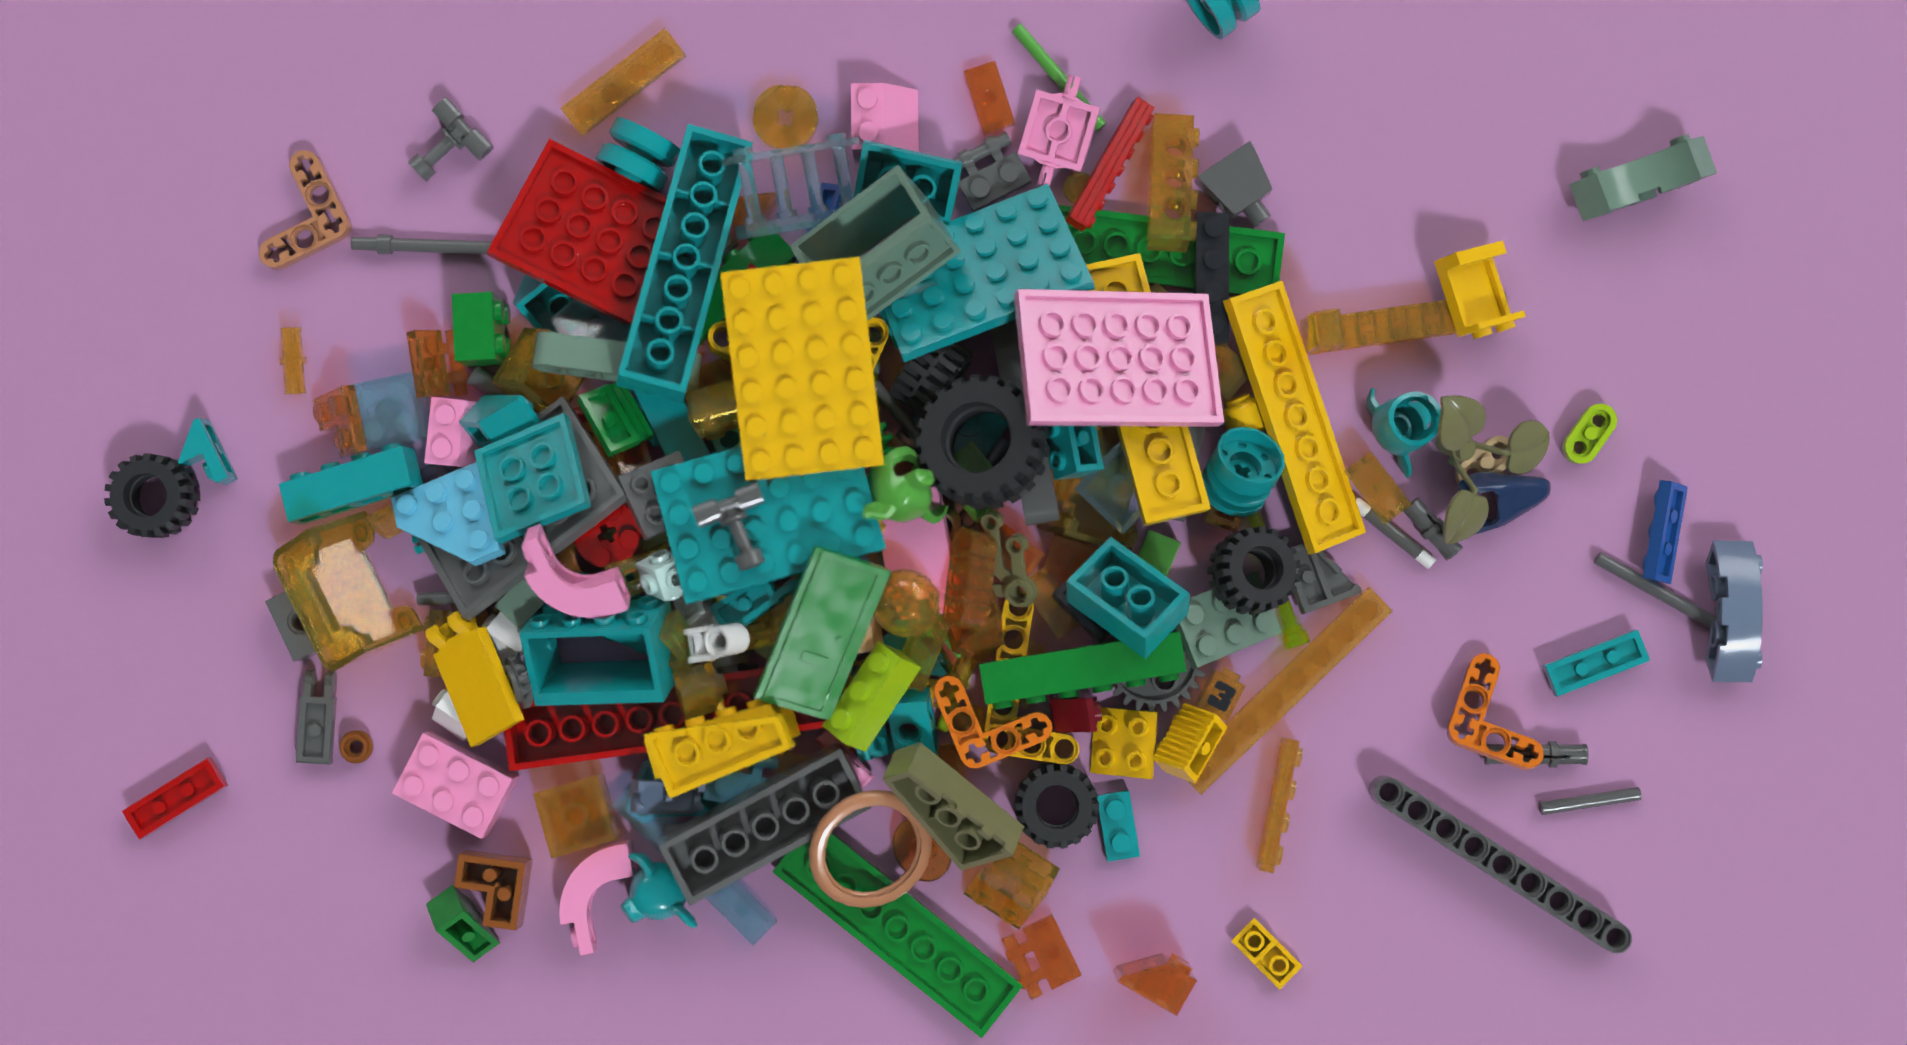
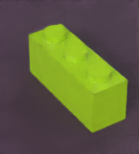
M878 641L837 702L830 720L826 719L822 726L844 744L866 752L922 667L901 651Z

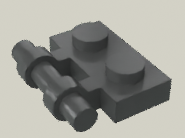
M1006 132L996 137L991 135L984 139L983 144L969 151L964 149L957 153L958 157L952 159L963 162L962 169L964 168L968 174V177L960 180L959 187L972 212L986 207L1030 184L1032 181L1017 152L1006 157L1002 154L1001 148L1011 144V140ZM991 155L995 163L978 171L974 163Z

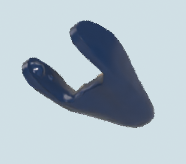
M1479 472L1470 475L1469 477L1478 488L1477 494L1489 491L1495 493L1497 516L1487 518L1483 527L1476 534L1504 526L1542 503L1550 495V481L1543 477L1496 472ZM1462 479L1458 484V491L1467 490L1470 492L1468 485Z

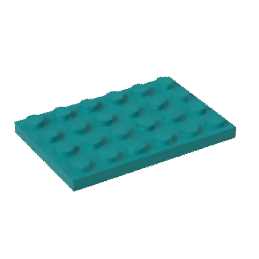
M1045 184L951 220L950 225L944 223L961 252L883 310L902 358L906 362L1016 320L1014 293L1018 289L1091 291L1095 289V286L1050 186Z
M742 446L650 471L687 605L803 573L814 545L856 558L886 550L879 520L866 519L862 516L864 507L868 503L873 502L864 467L746 481ZM757 482L765 503L746 510L748 517L743 519L742 522L753 550L761 548L766 562L740 572L734 559L740 555L729 525L722 527L719 521L700 529L691 507L715 499L716 502L734 496V490Z

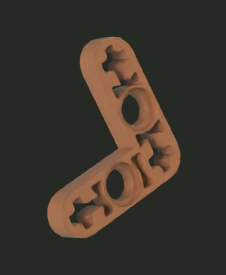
M307 150L297 151L293 154L289 167L313 217L262 243L259 248L260 260L264 265L275 270L287 268L345 239L351 232V220L322 161L317 155ZM306 159L314 163L309 167L312 175L317 180L311 181L307 173L302 170L299 171L303 166L302 160ZM318 187H326L329 192V198L323 204H315L312 199V194ZM330 210L334 218L339 221L342 220V223L338 225L340 231L335 232L332 229H328L332 223L324 211ZM302 231H311L314 236L312 245L308 248H300L297 243L298 235ZM287 239L290 246L296 251L294 255L290 250L280 253V260L278 262L272 258L269 259V256L273 254L271 248L274 246L280 250L289 247L285 242Z

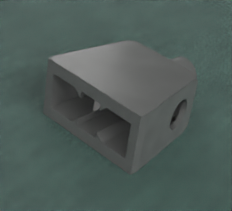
M1251 141L1197 176L1195 180L1196 185L1223 213H1229L1230 220L1245 212L1254 227H1256L1271 216L1261 200L1268 196L1273 189Z

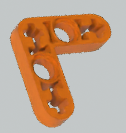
M1478 654L1467 667L1447 726L1446 733L1448 739L1454 745L1521 770H1532L1542 762L1544 757L1543 747L1540 743L1527 736L1483 721L1500 673V665L1498 660L1491 654ZM1482 662H1487L1488 669L1492 671V674L1487 673L1481 685L1469 684V680L1475 683L1480 674V670L1475 668V665L1480 666ZM1474 691L1480 694L1483 700L1480 708L1472 709L1465 704L1464 696L1467 692ZM1459 710L1466 715L1478 717L1477 721L1474 718L1469 720L1467 730L1471 732V735H1466L1463 739L1458 737L1459 732L1454 729V726L1459 727L1465 718V715L1458 714ZM1494 733L1502 737L1504 747L1501 751L1495 752L1487 747L1486 738L1489 734ZM1512 740L1516 741L1513 748L1518 750H1524L1527 746L1531 747V754L1536 756L1535 759L1531 758L1526 763L1523 761V755L1515 751L1511 753L1510 757L1506 756L1511 747Z
M946 675L938 679L935 684L934 694L958 754L962 762L969 768L976 769L1039 744L1051 735L1052 723L1044 713L1037 711L982 732L960 679L952 675ZM949 681L951 685L957 684L959 690L954 692L957 703L962 699L966 703V706L955 707L949 713L946 712L945 706H951V702L948 696L941 697L939 691L944 689L943 683ZM959 712L969 714L972 719L970 728L966 731L956 730L952 725V719L955 714ZM1037 718L1039 722H1046V726L1042 728L1043 734L1041 736H1037L1035 732L1025 735L1028 742L1021 744L1020 733L1014 727L1015 725L1021 723L1022 730L1032 726L1031 719ZM1004 730L1011 731L1016 738L1014 746L1006 750L998 747L996 743L997 735ZM991 736V744L997 755L991 757L990 751L987 750L980 754L981 760L975 762L973 758H966L965 754L969 752L970 744H975L977 748L987 745L983 738Z

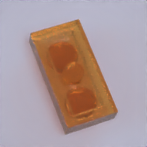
M992 61L964 70V76L983 134L987 135L1015 126V120L996 62Z

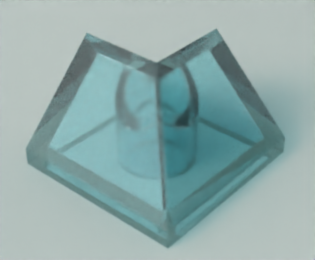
M1119 441L1102 455L1104 469L1082 477L1074 489L1123 535L1141 515L1122 445Z

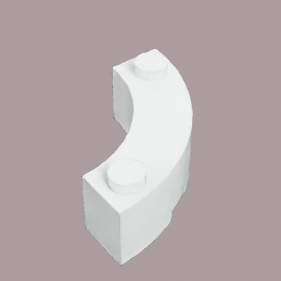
M499 612L497 616L492 613L482 627L486 626L503 667L506 665L505 660L507 657L516 656L520 659V654L524 656L519 632L526 625L527 621L518 628L505 615ZM442 689L432 703L435 707L432 720L465 742L467 737L447 690Z

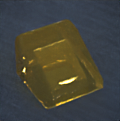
M392 504L363 519L367 526L385 539H390L404 532L396 525Z

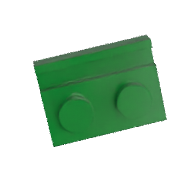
M617 382L610 385L608 383L583 393L577 399L579 406L608 457L635 447L645 440L649 441L654 435L629 389L616 386Z

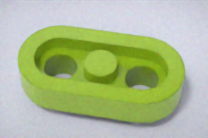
M1595 404L1585 409L1562 443L1563 455L1569 462L1584 464L1596 457L1617 426V415L1614 409L1606 404ZM1595 415L1600 416L1602 419L1600 427H1596L1593 424L1592 420ZM1576 442H1580L1583 445L1581 454L1574 451V444Z

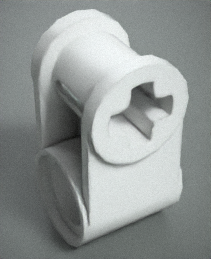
M740 623L717 626L706 625L683 629V635H687L690 657L687 658L688 663L744 652L749 645L748 630Z

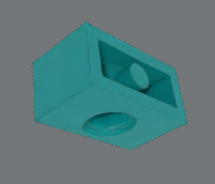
M930 687L907 689L885 722V724L890 723L891 734H888L890 743L888 749L893 754L896 750L921 742L938 756L939 741ZM911 723L915 725L917 729L909 730L905 728L903 724Z

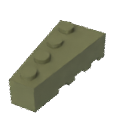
M921 742L894 751L882 780L961 871L1014 855L1024 828L1020 822Z

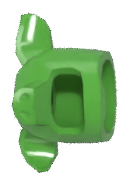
M908 446L898 447L883 456L884 465L871 467L867 478L873 502L868 503L864 507L862 512L864 518L892 520L901 523L921 517L927 522L935 524L945 517L948 509L947 505H931V485L934 482V476L932 471L919 467L917 462L918 454L914 449ZM901 461L914 463L910 473L898 477L895 475L894 464Z

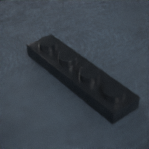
M1196 212L1194 215V294L1209 295L1215 346H1227L1229 344V318L1223 303L1224 300L1229 299V213Z

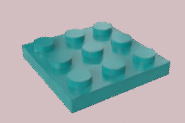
M564 413L474 450L494 540L500 544L526 534L530 527L539 524L543 527L592 507L570 417Z

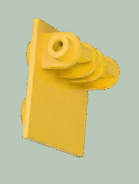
M1100 707L1102 721L1096 722L1098 731L1093 732L1090 773L1153 779V755L1155 754L1158 712Z

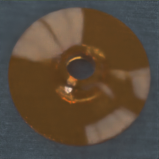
M908 819L896 828L892 840L895 858L904 871L910 866L916 851V835ZM933 838L929 862L919 881H935L941 878L951 865V859Z

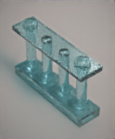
M845 132L826 136L827 142L756 153H753L752 147L732 150L733 156L723 159L722 163L723 167L738 164L748 218H745V225L735 227L737 241L814 228L838 210L828 211L827 204L824 205L814 152L832 150L841 202L838 203L839 209L852 200L854 193L845 148L859 144V137L847 138ZM801 155L811 206L807 208L808 214L797 216L796 209H792L783 157ZM770 159L779 212L776 213L777 219L766 221L765 215H761L751 162Z

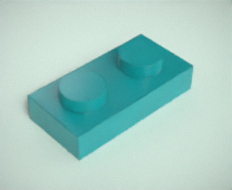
M1129 790L1099 794L1097 796L1099 802L1098 812L1107 862L1140 857Z

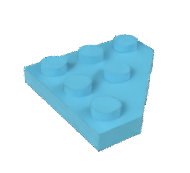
M477 462L391 497L396 525L404 532L416 536L474 566L506 554L504 543L500 544L494 540Z

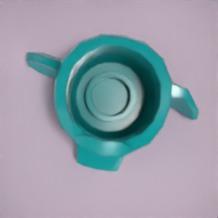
M1371 388L1367 396V410L1373 416L1372 432L1376 441L1384 450L1396 455L1399 468L1406 478H1409L1412 473V466L1408 454L1425 446L1437 435L1441 415L1440 403L1431 395L1417 391L1396 396L1380 405L1375 400V388Z
M644 853L629 854L628 858L636 862L641 869L633 876L629 884V896L620 905L631 923L644 918L663 921L677 915L690 928L697 927L694 916L684 907L686 898L668 864L665 862H653Z

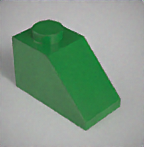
M453 884L426 903L435 931L473 963L500 944L498 937L491 927L482 926L483 916L474 903L458 888H454Z

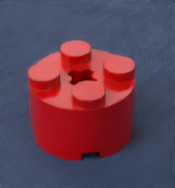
M626 503L574 541L578 552L586 561L597 567L605 568L617 567L637 558L645 542ZM606 527L616 528L617 532L613 534L614 541L611 539L605 540Z

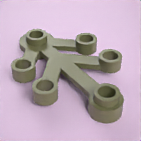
M948 508L946 517L952 523L951 525L947 522L949 536L957 539L978 559H965L960 554H953L954 561L959 566V569H956V575L958 576L960 573L993 574L1002 582L990 583L985 577L978 576L969 583V594L975 599H982L984 596L1006 597L1007 601L1015 607L1031 605L1037 598L1038 589L1035 582L1026 575L1024 552L1029 546L1026 536L1021 533H1015L1006 541V550L1011 554V572L1003 564L999 529L1004 524L1002 514L996 510H990L981 518V526L985 530L986 548L961 525V518L958 512ZM989 517L995 520L996 526L990 524ZM1013 540L1019 542L1021 549L1014 546ZM976 584L982 586L983 592L976 588ZM1019 586H1021L1026 593H1022L1019 589Z

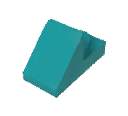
M203 418L193 420L179 457L178 465L189 467L201 460H205L203 469L211 481L215 480V483L227 485L237 480L238 478L210 420Z

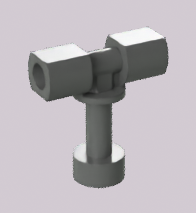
M445 97L435 105L432 112L446 125L441 130L446 136L424 157L417 153L408 163L427 182L436 173L432 167L454 146L459 150L466 146L479 161L484 159L494 147L476 128L474 130L470 128L463 120L465 116Z
M757 482L734 490V496L716 502L715 499L691 507L700 529L719 521L722 527L729 525L740 555L734 558L740 572L766 562L761 548L753 550L742 522L743 519L748 517L746 510L765 503Z

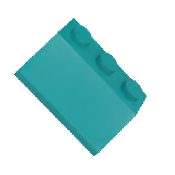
M864 140L853 198L899 165L929 199L943 223L950 225L963 162Z

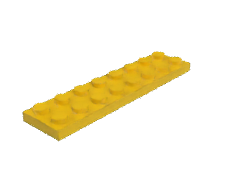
M1140 253L1086 264L1095 289L1091 291L1151 293ZM1116 426L1143 526L1207 512L1211 509L1188 426Z
M1283 281L1224 300L1223 303L1267 434L1279 445L1284 454L1285 467L1281 476L1307 553H1318L1366 533Z

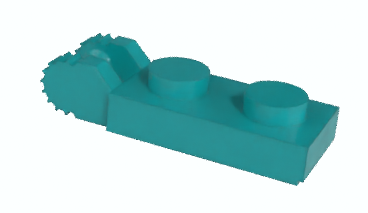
M801 578L789 581L780 589H777L774 582L771 581L735 591L712 605L710 610L719 625L740 623L746 627L784 601L783 598L796 592Z

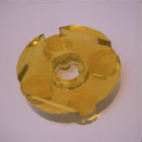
M782 84L771 86L760 94L755 102L753 113L754 129L760 140L772 149L783 153L798 150L811 141L819 125L815 101L801 87L795 85L782 86ZM783 110L785 113L792 111L794 113L791 125H780L777 123L780 120L778 115L780 111Z

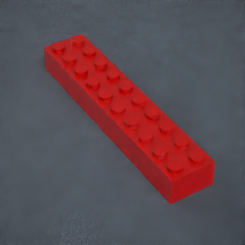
M765 667L725 674L706 675L707 683L699 686L698 681L700 678L697 677L696 682L690 679L692 688L688 690H682L681 681L678 679L664 702L535 706L534 699H532L531 707L520 708L524 720L504 731L509 771L647 753L644 734L654 732L653 729L673 724L674 729L685 727L684 720L704 715L705 720L717 717L716 711L735 706L736 711L748 708L747 702L757 699L754 697V693ZM794 711L799 731L824 728L822 725L826 719Z

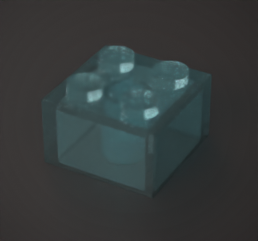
M408 372L348 385L361 451L375 453L382 451L381 447L392 443H401L402 446L427 441L430 410L421 374Z

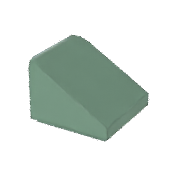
M524 579L505 593L495 606L516 627L520 628L545 602L539 598L526 579Z

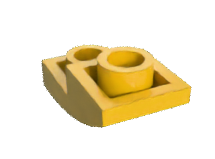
M1255 918L1231 940L1279 990L1303 967Z

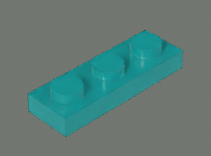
M1634 629L1542 666L1554 696L1558 697L1651 660L1639 630Z

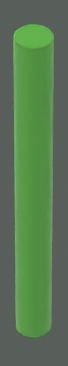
M1022 24L1016 26L1012 30L1013 35L1061 91L1064 92L1068 77ZM1078 90L1076 97L1083 103L1091 105ZM1100 114L1095 127L1096 131H1099L1106 125V121Z

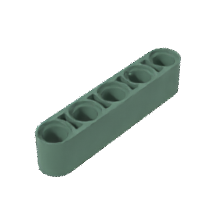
M538 332L535 339L532 368L547 373L617 382L627 342L555 332ZM696 353L686 391L698 389L702 355Z

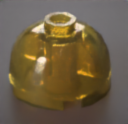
M904 568L893 570L881 595L874 617L883 629L896 637L920 636L932 628L939 617V590L930 578L917 570Z

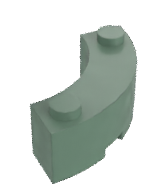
M1689 134L1670 140L1671 147L1604 171H1600L1599 166L1581 172V179L1569 185L1582 221L1612 213L1614 210L1657 197L1655 190H1658L1659 194H1663L1717 174L1704 136L1690 139Z

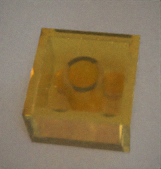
M604 772L533 793L551 859L607 843L622 836Z

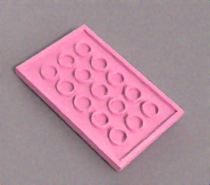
M1018 289L1014 293L1027 425L1220 426L1224 423L1208 294Z

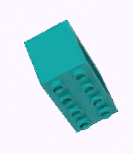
M654 596L630 600L628 610L599 618L569 615L544 603L519 632L535 706L664 702L683 672L670 601L657 599ZM644 634L649 660L561 663L556 638Z

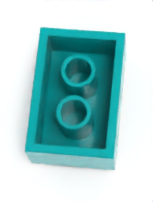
M1112 537L1066 581L1067 602L1144 659L1189 614L1190 593Z

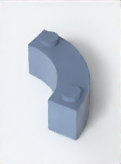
M1713 540L1705 565L1709 578L1711 600L1717 601V621L1711 622L1705 660L1712 682H1753L1756 669L1761 668L1763 660L1760 650L1763 619L1760 574L1763 569V560L1761 555L1756 554L1753 541Z

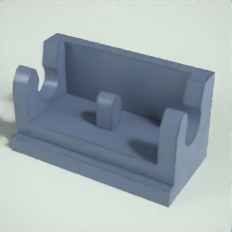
M631 779L630 813L698 814V812H702L704 809L700 797L701 793L705 792L706 784L669 798L662 780Z

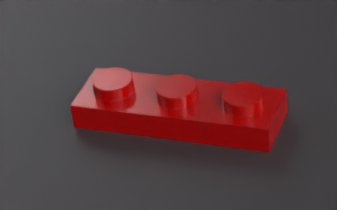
M211 757L206 758L127 807L122 813L138 839H143L227 787L228 784Z

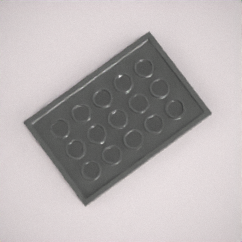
M561 396L537 415L540 418L538 424L562 413L570 417L592 507L542 527L554 555H557L627 502V495L617 481V476L574 408L564 396ZM526 534L504 542L505 555L478 566H474L417 537L462 617L469 621L525 579L524 575L528 561L522 550V542H524Z

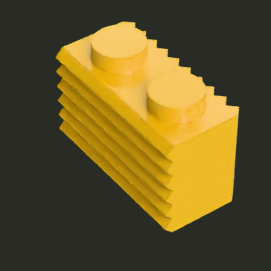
M1184 703L1182 704V709L1174 715L1169 731L1166 732V737L1158 743L1153 760L1167 774L1195 784L1226 731L1227 726L1217 714Z

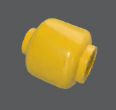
M1250 393L1225 402L1226 408L1223 410V418L1227 431L1238 427L1253 428L1261 432L1266 430L1256 398L1251 397Z

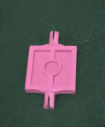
M1068 74L1063 93L1051 94L1036 89L1018 151L1019 155L1033 158L1042 164L1036 184L1043 185L1044 183V185L1049 184L1050 186L1055 168H1067L1081 173L1083 171L1101 108L1083 103L1076 97L1080 81L1082 80L1081 77Z

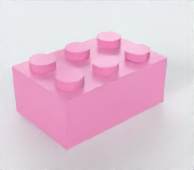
M433 731L422 733L392 794L483 839L490 835L519 775Z

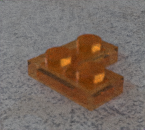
M354 385L340 386L313 399V416L319 425V430L329 431L335 429L334 443L339 449L341 458L351 457L367 451Z

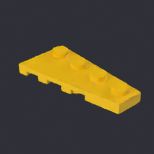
M782 714L644 734L669 798L795 747Z

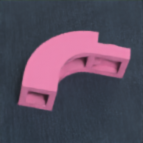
M541 524L528 528L524 542H522V550L528 561L524 577L532 590L545 603L563 613L585 618L606 617L628 610L631 595L619 567L591 575L572 572L565 568L555 557Z
M632 840L610 844L594 852L575 868L565 884L559 907L560 925L574 922L575 927L571 928V940L574 948L579 947L580 956L594 953L598 949L592 917V901L599 887L612 880L632 877L638 872L636 862L628 858L629 854L634 853Z

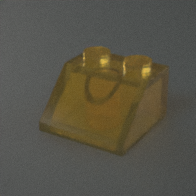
M524 327L493 378L492 383L506 395H522L527 398L534 407L533 411L538 414L561 396H564L571 403L585 377L547 373L533 369L532 362L536 334L538 332L551 331L549 329Z

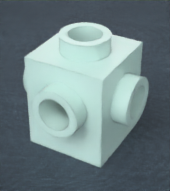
M662 549L635 563L641 585L646 594L664 601H672L683 595L671 551Z

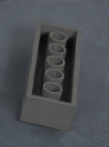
M834 743L656 838V841L689 906L811 841L820 820L834 805L846 797L863 791L841 748ZM871 806L852 812L843 818L837 826L871 809Z

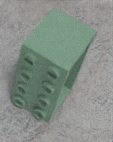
M899 165L884 174L880 179L857 194L852 200L790 245L800 264L859 257L920 211L919 215L860 258L867 321L961 252L929 199Z

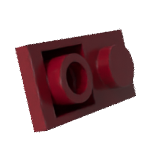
M1088 688L1079 689L1080 695L1060 699L1059 693L1048 694L1055 732H1097L1096 722L1102 721L1099 701H1097V696H1091Z

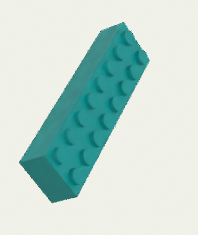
M687 124L620 364L616 386L683 404L753 142Z

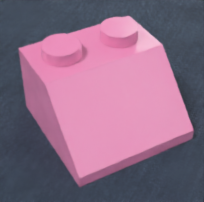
M851 83L853 157H861L864 140L919 152L917 89L887 83Z
M431 397L425 464L463 468L476 462L474 450L482 447H478L459 421L477 402Z

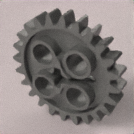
M1109 634L1111 637H1113L1112 640L1101 641V643L1119 641V639L1114 637L1112 634ZM1183 647L1187 672L1179 673V679L1173 680L1168 688H1158L1155 677L1145 678L1146 685L1126 688L1125 682L1115 683L1117 686L1112 694L1117 696L1123 692L1125 694L1123 704L1125 705L1134 699L1135 710L1139 711L1143 703H1147L1149 712L1154 711L1155 704H1159L1162 711L1166 712L1168 701L1179 707L1178 697L1180 695L1191 699L1187 689L1189 686L1199 689L1200 686L1194 681L1195 676L1204 677L1205 673L1198 668L1192 669Z

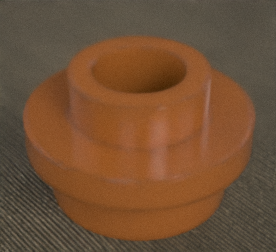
M353 730L346 733L339 744L342 757L346 761L355 764L369 759L374 749L373 740L370 735L361 730ZM355 740L362 743V750L359 753L355 752L352 748Z

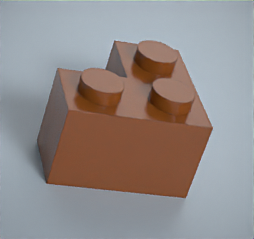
M465 850L459 853L454 888L487 892L482 926L517 930L523 925L533 859L474 850Z

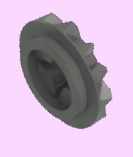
M507 657L505 660L506 665L503 666L515 699L521 709L529 708L533 702V694L526 668L518 657Z

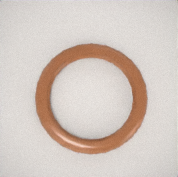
M863 791L846 797L834 805L822 817L813 833L809 847V866L813 879L819 888L834 901L847 906L861 908L881 906L896 900L908 892L921 878L931 855L932 837L892 791ZM885 806L899 811L909 820L916 835L915 855L904 874L889 886L876 891H853L839 884L830 874L825 859L828 838L837 824L852 812L864 807Z

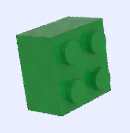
M493 292L451 294L455 362L468 368L477 366H508V357H512L513 353L512 340L506 334V324L511 323L509 304H505V300Z

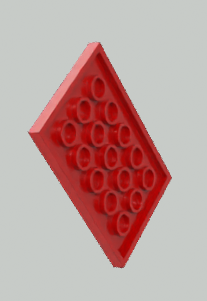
M549 138L489 246L487 256L631 327L667 197Z

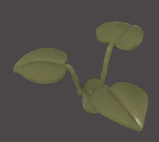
M1461 395L1440 397L1441 415L1436 447L1440 452L1450 456L1448 463L1455 467L1470 489V492L1467 490L1458 491L1448 505L1443 526V542L1445 544L1451 545L1476 534L1486 522L1489 511L1487 499L1482 495H1477L1478 488L1459 462L1472 458L1476 448L1502 456H1508L1506 466L1510 472L1515 474L1527 473L1543 460L1548 450L1550 432L1542 423L1536 420L1523 421L1511 432L1508 439L1509 449L1493 447L1479 443L1472 438L1485 425L1486 411L1481 403Z

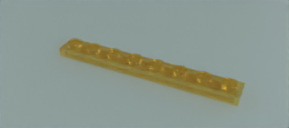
M1367 587L1225 723L1227 729L1195 784L1189 782V784L1202 795L1390 615L1393 610L1370 587Z

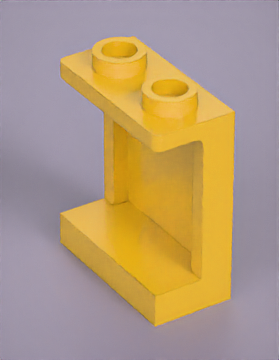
M1503 240L1455 252L1434 261L1458 337L1472 334L1473 340L1493 334L1492 328L1494 327L1496 333L1515 328L1514 321L1526 317L1524 310L1511 314L1493 258L1507 253Z

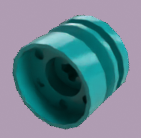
M1238 427L1224 433L1202 472L1209 503L1216 510L1236 517L1251 516L1262 509L1285 467L1284 454L1279 445L1269 435L1253 428Z

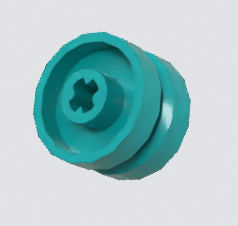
M1186 0L1201 24L1213 36L1221 40L1236 29V19L1246 22L1259 13L1261 9L1259 0Z
M616 117L609 133L617 143L625 148L613 143H603L596 156V160L632 181L661 193L668 180V176L663 169L654 163L664 167H674L678 160L680 148L642 125L622 117Z

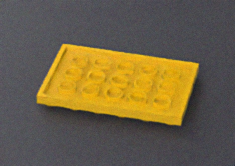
M860 257L722 272L721 281L746 481L884 465Z

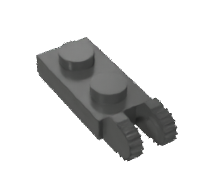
M307 669L304 675L303 696H300L296 763L330 765L333 763L337 673L335 671H327L324 678V695L320 697L314 696L317 682L316 670Z

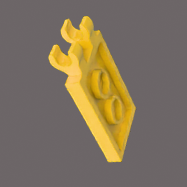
M456 611L447 617V623L440 627L436 624L425 630L428 641L439 649L433 656L470 747L480 745L524 720L486 626L478 628L476 617L469 621L463 618L459 611Z

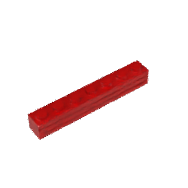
M1140 97L1132 101L1067 215L1065 221L1081 232L1087 227H1092L1096 220V217H1094L1096 211H1100L1106 203V200H1104L1107 193L1110 194L1116 185L1113 182L1116 176L1120 177L1125 169L1123 163L1133 155L1135 149L1132 147L1135 142L1139 143L1142 139L1144 126H1148L1153 120L1154 115H1152V112L1155 109L1154 106L1148 104Z

